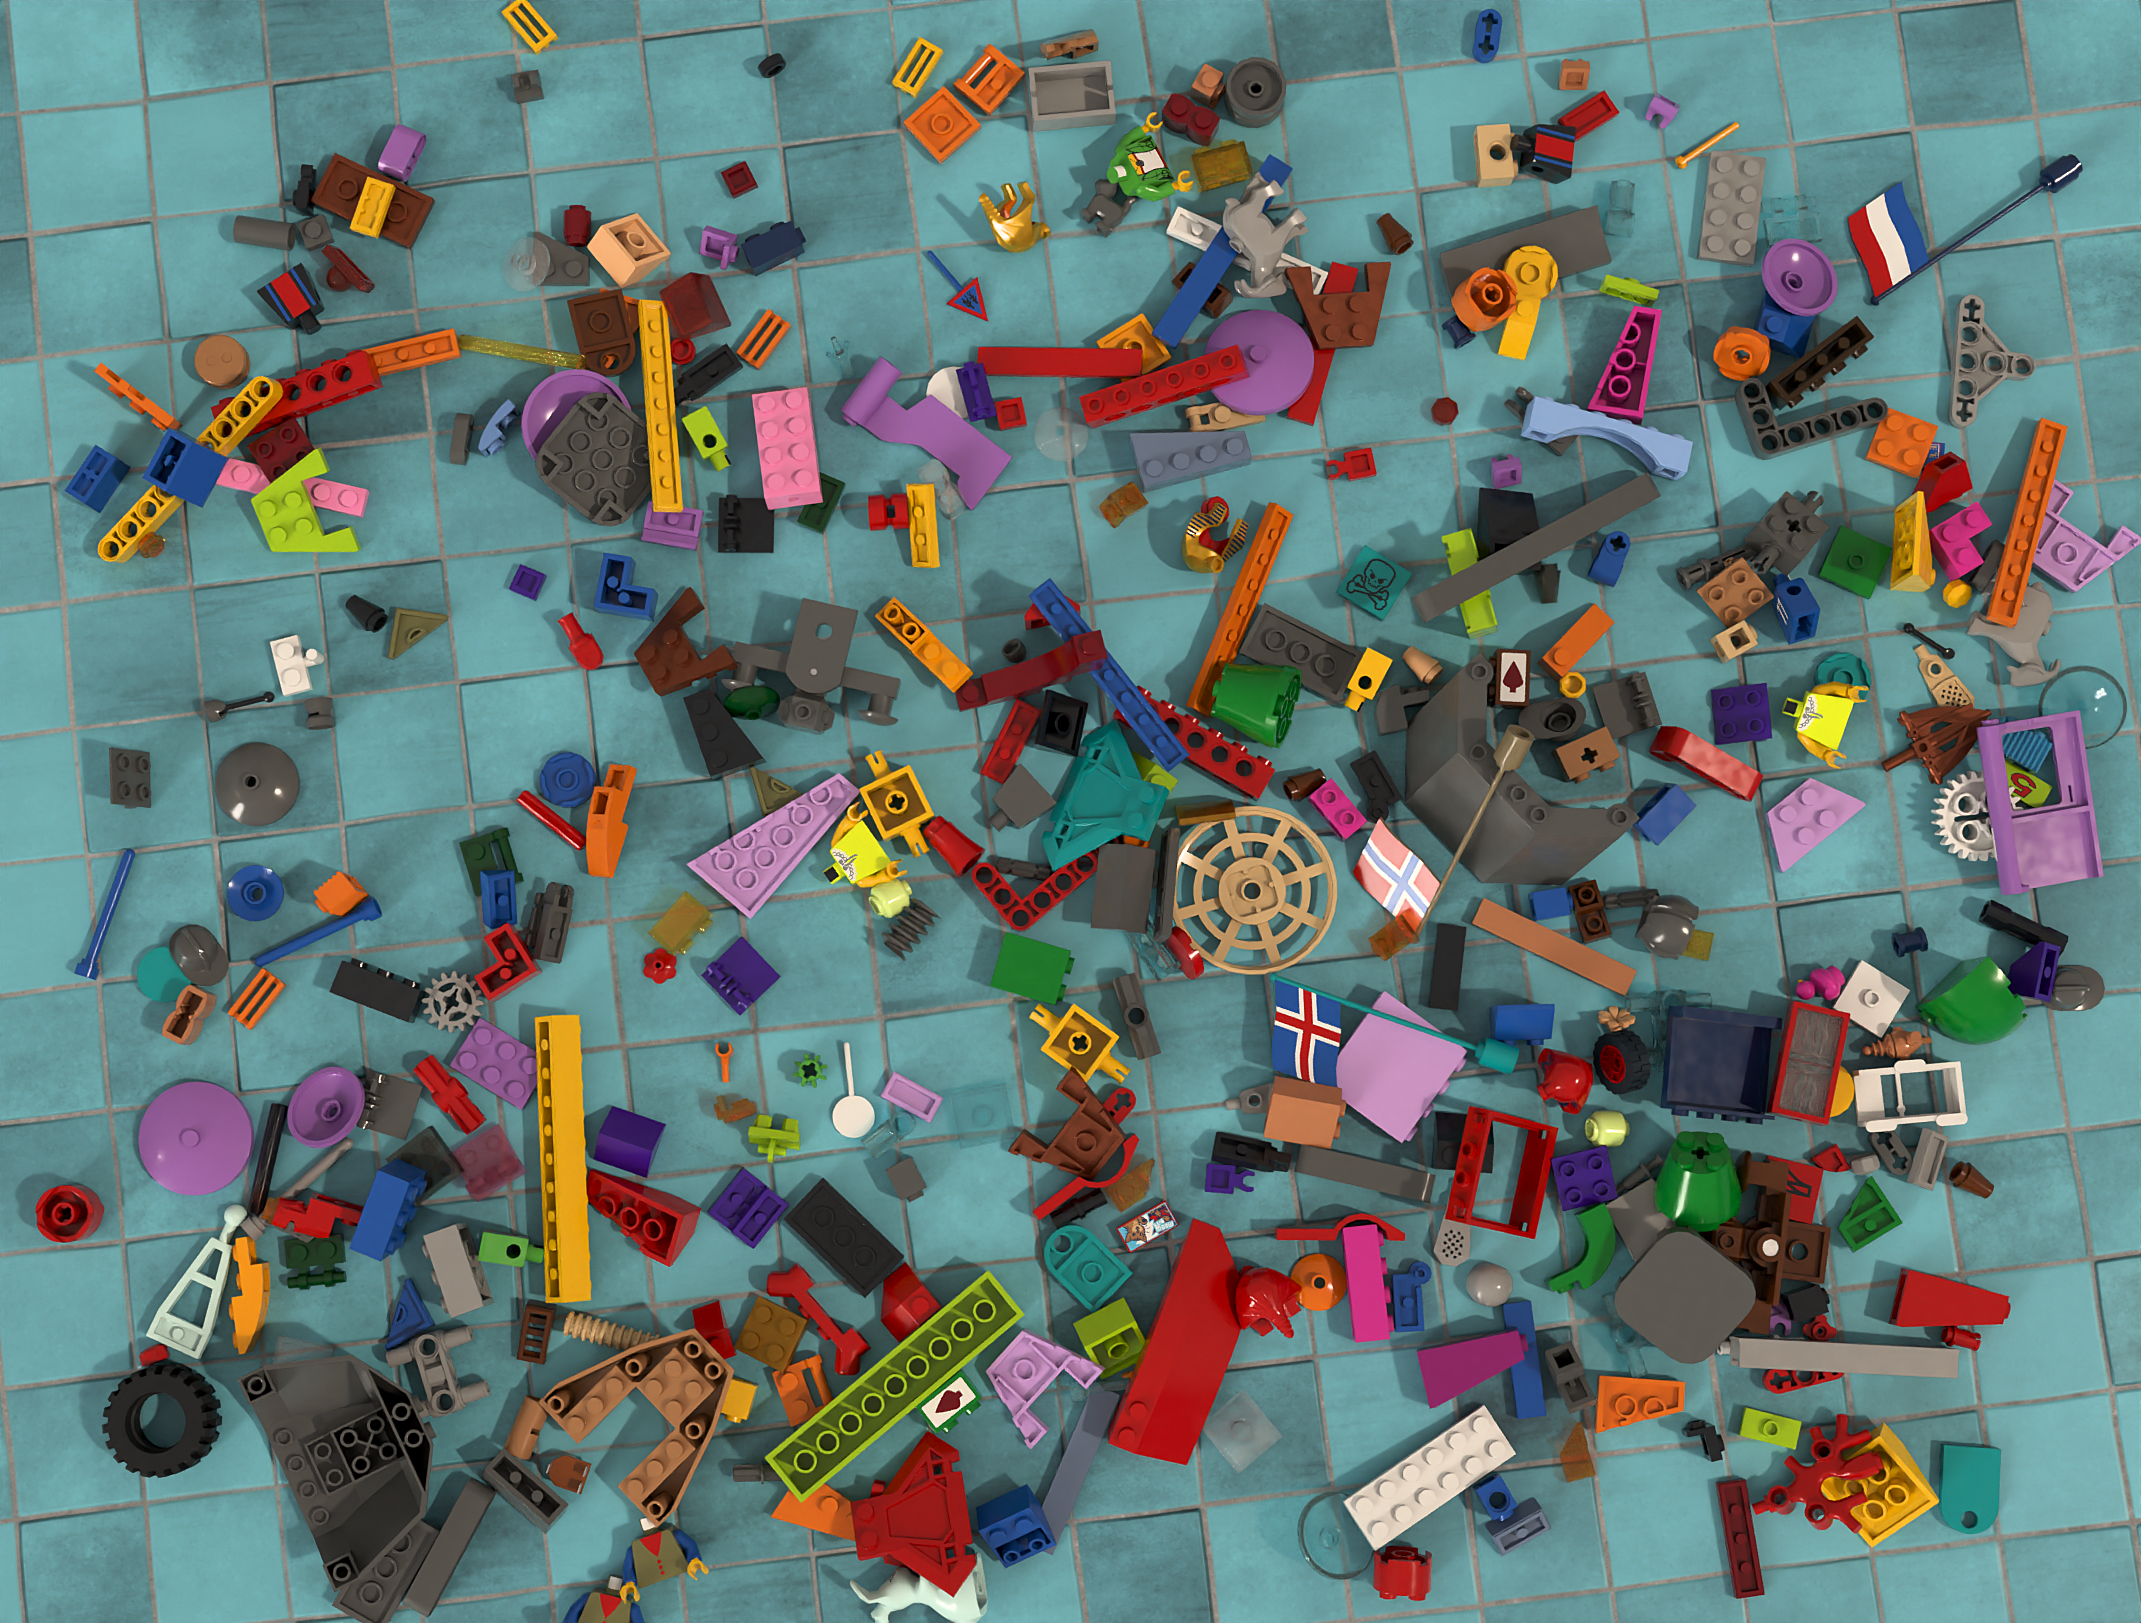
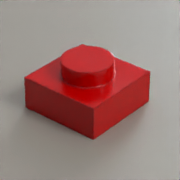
M1022 397L994 402L1000 431L1027 426Z

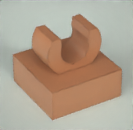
M1564 59L1561 63L1558 81L1559 90H1587L1590 73L1589 61H1583L1582 59L1568 61V59Z

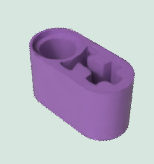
M400 123L397 124L380 157L378 170L406 182L410 178L424 149L426 135Z

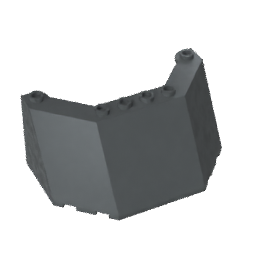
M1480 652L1407 723L1408 728L1406 730L1405 803L1454 854L1457 852L1500 768L1493 757L1495 749L1486 741L1487 684L1493 678V667ZM1505 770L1459 859L1482 883L1563 885L1618 840L1640 817L1629 806L1622 803L1614 804L1608 809L1604 807L1601 809L1551 808L1515 770Z

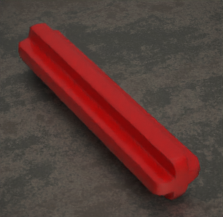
M524 790L517 798L519 804L574 848L581 851L586 846V837L533 794Z

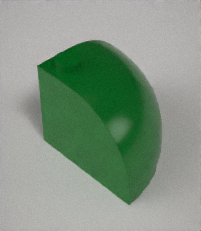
M1989 956L1963 960L1915 1005L1920 1011L1919 1017L1927 1025H1933L1939 1032L1954 1041L1970 1045H1982L1999 1041L2013 1033L2027 1020V1015L2025 1013L2022 1014L2026 1007L2020 995H2012L2008 989L2011 982Z

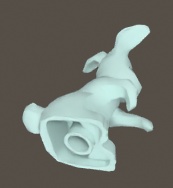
M979 1552L975 1553L977 1565L954 1598L921 1575L920 1577L916 1576L907 1568H896L877 1591L870 1592L855 1581L850 1580L851 1587L860 1599L868 1604L878 1602L877 1607L871 1612L875 1623H889L888 1615L891 1611L904 1609L912 1603L928 1605L954 1623H977L987 1612L986 1582L982 1557Z

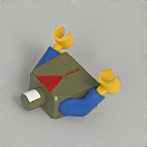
M647 1517L639 1519L644 1535L635 1538L632 1541V1545L627 1549L623 1564V1587L620 1590V1596L626 1604V1596L629 1593H634V1599L637 1602L640 1600V1594L636 1588L637 1584L640 1589L688 1572L694 1580H697L695 1573L699 1568L707 1575L709 1570L701 1562L702 1558L696 1541L684 1531L675 1529L673 1525L660 1529Z
M609 1574L606 1589L595 1587L592 1592L584 1593L570 1606L562 1623L645 1622L640 1606L634 1603V1596L627 1595L626 1604L620 1596V1590L623 1587V1576Z

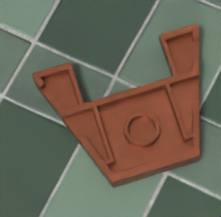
M1391 262L1366 263L1364 271L1367 292L1314 295L1311 266L1290 267L1284 270L1285 277L1293 288L1295 300L1299 302L1303 311L1305 323L1317 350L1364 348L1374 345Z
M691 587L685 590L634 653L655 693L660 697L689 687L693 681L704 677L710 679L717 676V672L725 669L731 671L739 667L724 644L701 660L682 627L683 624L705 609L698 595Z
M1071 1066L1058 1083L1056 1090L1078 1104L1077 1109L1049 1145L1026 1129H1023L1010 1146L1008 1152L1017 1156L1022 1154L1031 1157L1032 1161L1038 1163L1046 1162L1058 1166L1060 1170L1093 1180L1124 1141L1126 1134L1078 1071Z

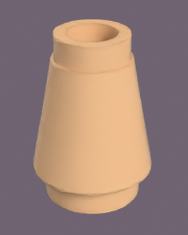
M1411 646L1402 656V659L1421 683L1425 682L1429 686L1439 678L1444 670L1440 666L1441 662L1416 649L1414 646Z

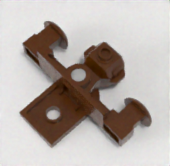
M1745 1150L1738 1156L1734 1167L1742 1193L1747 1190L1749 1184L1760 1185L1756 1216H1752L1743 1224L1737 1221L1735 1217H1732L1725 1223L1720 1224L1719 1229L1701 1232V1236L1735 1263L1738 1262L1741 1267L1744 1266L1751 1274L1756 1290L1755 1304L1737 1328H1743V1331L1769 1335L1772 1305H1779L1782 1278L1824 1284L1831 1227L1790 1222L1789 1213L1792 1194L1786 1193L1789 1163L1763 1160V1162L1752 1161L1750 1151ZM1800 1243L1803 1245L1805 1253L1801 1259L1796 1260L1792 1256V1248L1795 1244Z

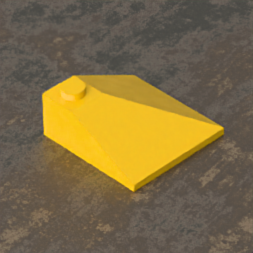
M1917 491L1894 510L1890 590L1923 593L1931 588L1935 581L1936 573L1935 569H1932V554L1924 492Z
M1884 1422L1870 1431L1872 1440L1849 1448L1842 1455L1844 1460H1849L1868 1451L1872 1453L1878 1452L1884 1468L1880 1469V1473L1857 1481L1830 1477L1824 1480L1821 1486V1491L1827 1498L1834 1501L1860 1491L1865 1492L1868 1502L1852 1508L1851 1515L1862 1525L1858 1533L1871 1547H1874L1939 1503V1498L1904 1444Z

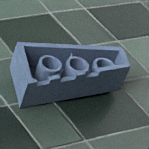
M1245 431L1130 433L1129 442L1144 493L1250 465L1252 460Z

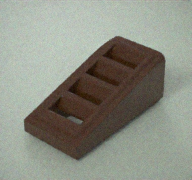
M1189 261L1172 280V284L1180 290L1196 266ZM1219 283L1202 309L1217 319L1233 301L1231 291Z
M533 1299L527 1302L517 1360L545 1364L557 1304ZM532 1313L546 1315L547 1317L533 1315ZM530 1323L545 1325V1329L532 1327ZM528 1334L543 1337V1341L527 1338ZM527 1345L541 1348V1352L525 1350V1347Z

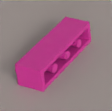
M1375 1223L1344 1226L1341 1229V1239L1353 1341L1358 1343L1390 1339L1389 1332H1394L1392 1314L1387 1315L1386 1303H1391L1389 1286H1384L1383 1275L1387 1274V1264L1385 1257H1380L1379 1246H1384L1382 1229H1377V1224Z

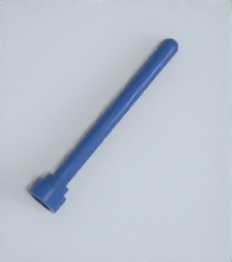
M132 849L124 851L86 958H82L81 963H77L74 974L93 980L97 979L100 969H97L99 963L96 962L135 857V852Z
M372 896L362 901V905L358 906V910L257 956L254 963L258 967L265 966L361 920L374 921L383 916L377 900Z

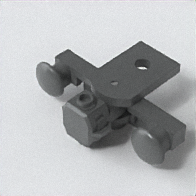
M803 598L789 653L736 641L732 656L739 667L733 670L731 679H721L723 686L733 692L739 688L755 686L758 669L787 674L797 689L786 699L780 701L777 715L786 727L802 732L821 735L832 728L835 713L825 699L828 692L835 690L839 686L863 691L864 694L871 695L868 711L857 710L858 715L866 722L878 726H891L898 722L897 718L890 715L894 700L897 701L901 680L845 666L858 615V610ZM821 625H828L832 628V634L827 639H820L816 636L817 628Z

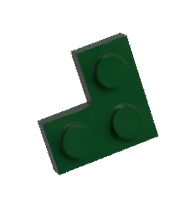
M819 472L823 502L804 505L797 523L823 535L846 484Z

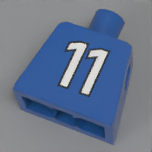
M1783 573L1773 578L1775 592L1772 605L1788 644L1815 637L1820 607L1804 579L1797 578L1791 580L1789 575L1785 576Z

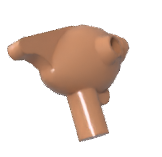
M1895 1027L1890 1034L1884 1037L1882 1042L1877 1040V1044L1873 1042L1871 1047H1863L1862 1053L1866 1056L1871 1053L1874 1056H1877L1878 1053L1880 1056H1883L1886 1053L1891 1058H1899L1901 1061L1909 1060L1910 1055L1921 1045L1930 1044L1932 1040L1931 1037L1922 1038L1921 1033L1918 1031L1908 1032L1903 1031L1901 1027Z

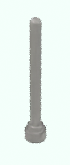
M351 1138L342 1140L259 1216H249L241 1223L243 1230L253 1240L257 1241L265 1233L266 1224L274 1218L281 1197L294 1200L352 1148L353 1140Z

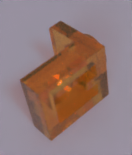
M724 1095L717 1096L718 1103L714 1104L718 1119H723L725 1124L760 1113L757 1102L749 1103L748 1098L732 1103L733 1109L731 1110L728 1108Z

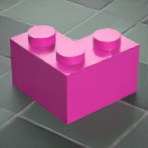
M1978 501L1929 530L1931 552L1950 581L1958 579L1984 563L1970 538L1993 524Z

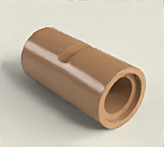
M525 1395L503 1447L513 1456L526 1460L530 1459L539 1438L540 1430H542L549 1414L538 1403L541 1400L538 1397Z

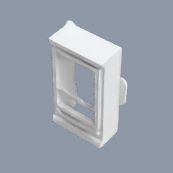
M1922 1059L1897 1061L1894 1067L1852 1071L1858 1127H1865L1868 1132L1892 1131L1896 1129L1897 1124L1936 1121L1939 1126L1965 1124L1968 1120L1960 1061L1926 1064ZM1942 1070L1946 1112L1904 1116L1906 1108L1902 1100L1900 1074ZM1895 1074L1898 1100L1896 1110L1899 1112V1116L1885 1117L1880 1075Z

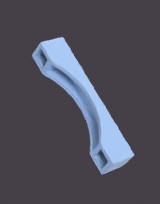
M1535 396L1527 405L1521 432L1523 437L1544 443L1573 435H1589L1604 438L1632 452L1643 462L1651 474L1676 481L1687 473L1693 445L1692 441L1685 440L1681 435H1668L1658 432V429L1654 427H1640L1633 425L1631 421L1626 419L1616 420L1606 417L1602 412L1581 410L1575 404L1557 403L1547 396Z

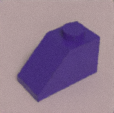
M2040 941L2011 964L2007 978L2011 982L2008 989L2012 995L2019 994L2021 998L2050 1002L2061 947Z

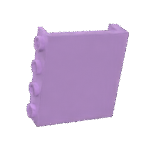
M1385 991L1380 993L1370 1007L1442 1033ZM1366 1013L1338 1052L1336 1066L1337 1087L1342 1088V1100H1345L1346 1104L1388 1133L1398 1143H1402L1404 1140L1409 1142L1418 1130L1415 1124L1419 1118L1423 1117L1425 1119L1432 1111L1434 1104L1431 1102L1437 1093L1442 1096L1451 1083L1447 1080L1453 1071L1458 1073L1466 1063L1467 1059L1464 1055L1467 1053V1050L1455 1043Z

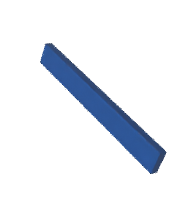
M1269 154L1258 172H1260L1265 181L1269 183L1275 180L1282 188L1293 168ZM1269 197L1265 201L1262 210L1263 214L1266 212V210L1268 209V207L1270 206L1275 197ZM1223 225L1152 332V336L1173 349L1177 348L1238 255V252L1231 247L1229 243L1231 239L1225 233Z
M1051 578L1028 595L1065 643L1072 636L1093 632ZM1106 649L1108 658L1102 668L1091 671L1089 674L1165 770L1169 772L1190 754Z

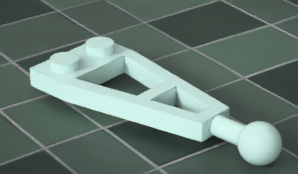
M234 1204L226 1209L224 1213L226 1224L219 1239L211 1237L158 1309L146 1336L196 1359H201L214 1330L233 1256V1245L229 1244L236 1228L241 1226V1223L248 1216L246 1209L242 1205ZM218 1249L223 1253L215 1279L199 1271L214 1250ZM193 1280L213 1289L203 1327L170 1313Z

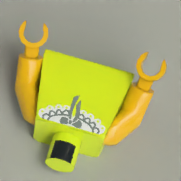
M1836 681L1817 685L1812 691H1805L1802 702L1787 697L1782 713L1796 717L1793 728L1797 731L1798 740L1808 752L1826 761L1830 767L1840 769L1841 767L1836 766L1834 760L1837 756L1846 759V755L1838 752L1837 749L1854 702L1867 701L1866 699H1860L1858 696L1859 690H1869L1867 686H1853Z
M856 802L848 808L847 815L837 826L830 842L832 849L829 852L836 862L825 869L823 873L832 885L844 876H847L852 885L857 884L861 888H870L907 874V870L899 872L897 869V865L899 862H902V859L891 862L868 827L861 820L868 815V810L859 814L856 808L860 802Z

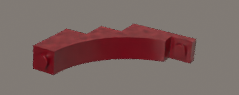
M1101 630L1072 636L1069 641L1045 654L1010 667L983 674L980 678L966 681L955 692L959 712L1040 694L1044 687L1070 682L1074 675L1100 670L1108 658Z

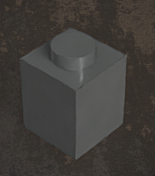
M909 1157L886 1169L900 1200L907 1198L910 1203L924 1195L922 1189L926 1188L927 1185L913 1157Z

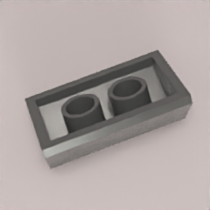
M1103 844L1099 846L1091 928L1147 934L1156 850L1129 844Z

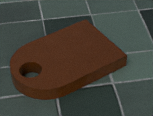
M622 289L567 300L580 356L587 369L604 377H616L626 372L635 359L636 345ZM609 355L617 357L619 360L618 367L607 369L603 364L604 358Z

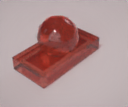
M327 244L321 251L335 265L326 274V282L332 290L343 292L351 288L352 284L358 290L370 293L375 288V284L339 247Z

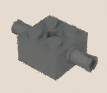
M1786 491L1770 507L1744 539L1748 545L1759 553L1751 562L1753 570L1759 564H1762L1757 573L1765 574L1770 566L1773 565L1787 576L1805 558L1829 528L1824 521L1814 514L1824 502L1822 495L1816 501H1813L1818 492L1810 491L1804 500L1800 502Z

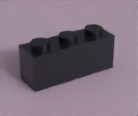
M352 958L351 963L342 960L329 991L330 993L409 1023L415 1022L422 1005V999L426 995V991L419 989L420 983L404 978L403 982L393 979L394 973L378 968L376 973L367 969L368 963Z

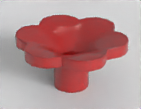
M659 948L654 954L649 953L645 956L644 963L646 966L643 972L646 977L652 978L657 984H662L666 979L675 977L677 958L674 955L668 954L665 949ZM658 963L661 964L660 968H657Z

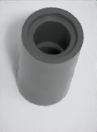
M238 215L234 222L233 237L236 243L291 251L296 240V227L294 223Z

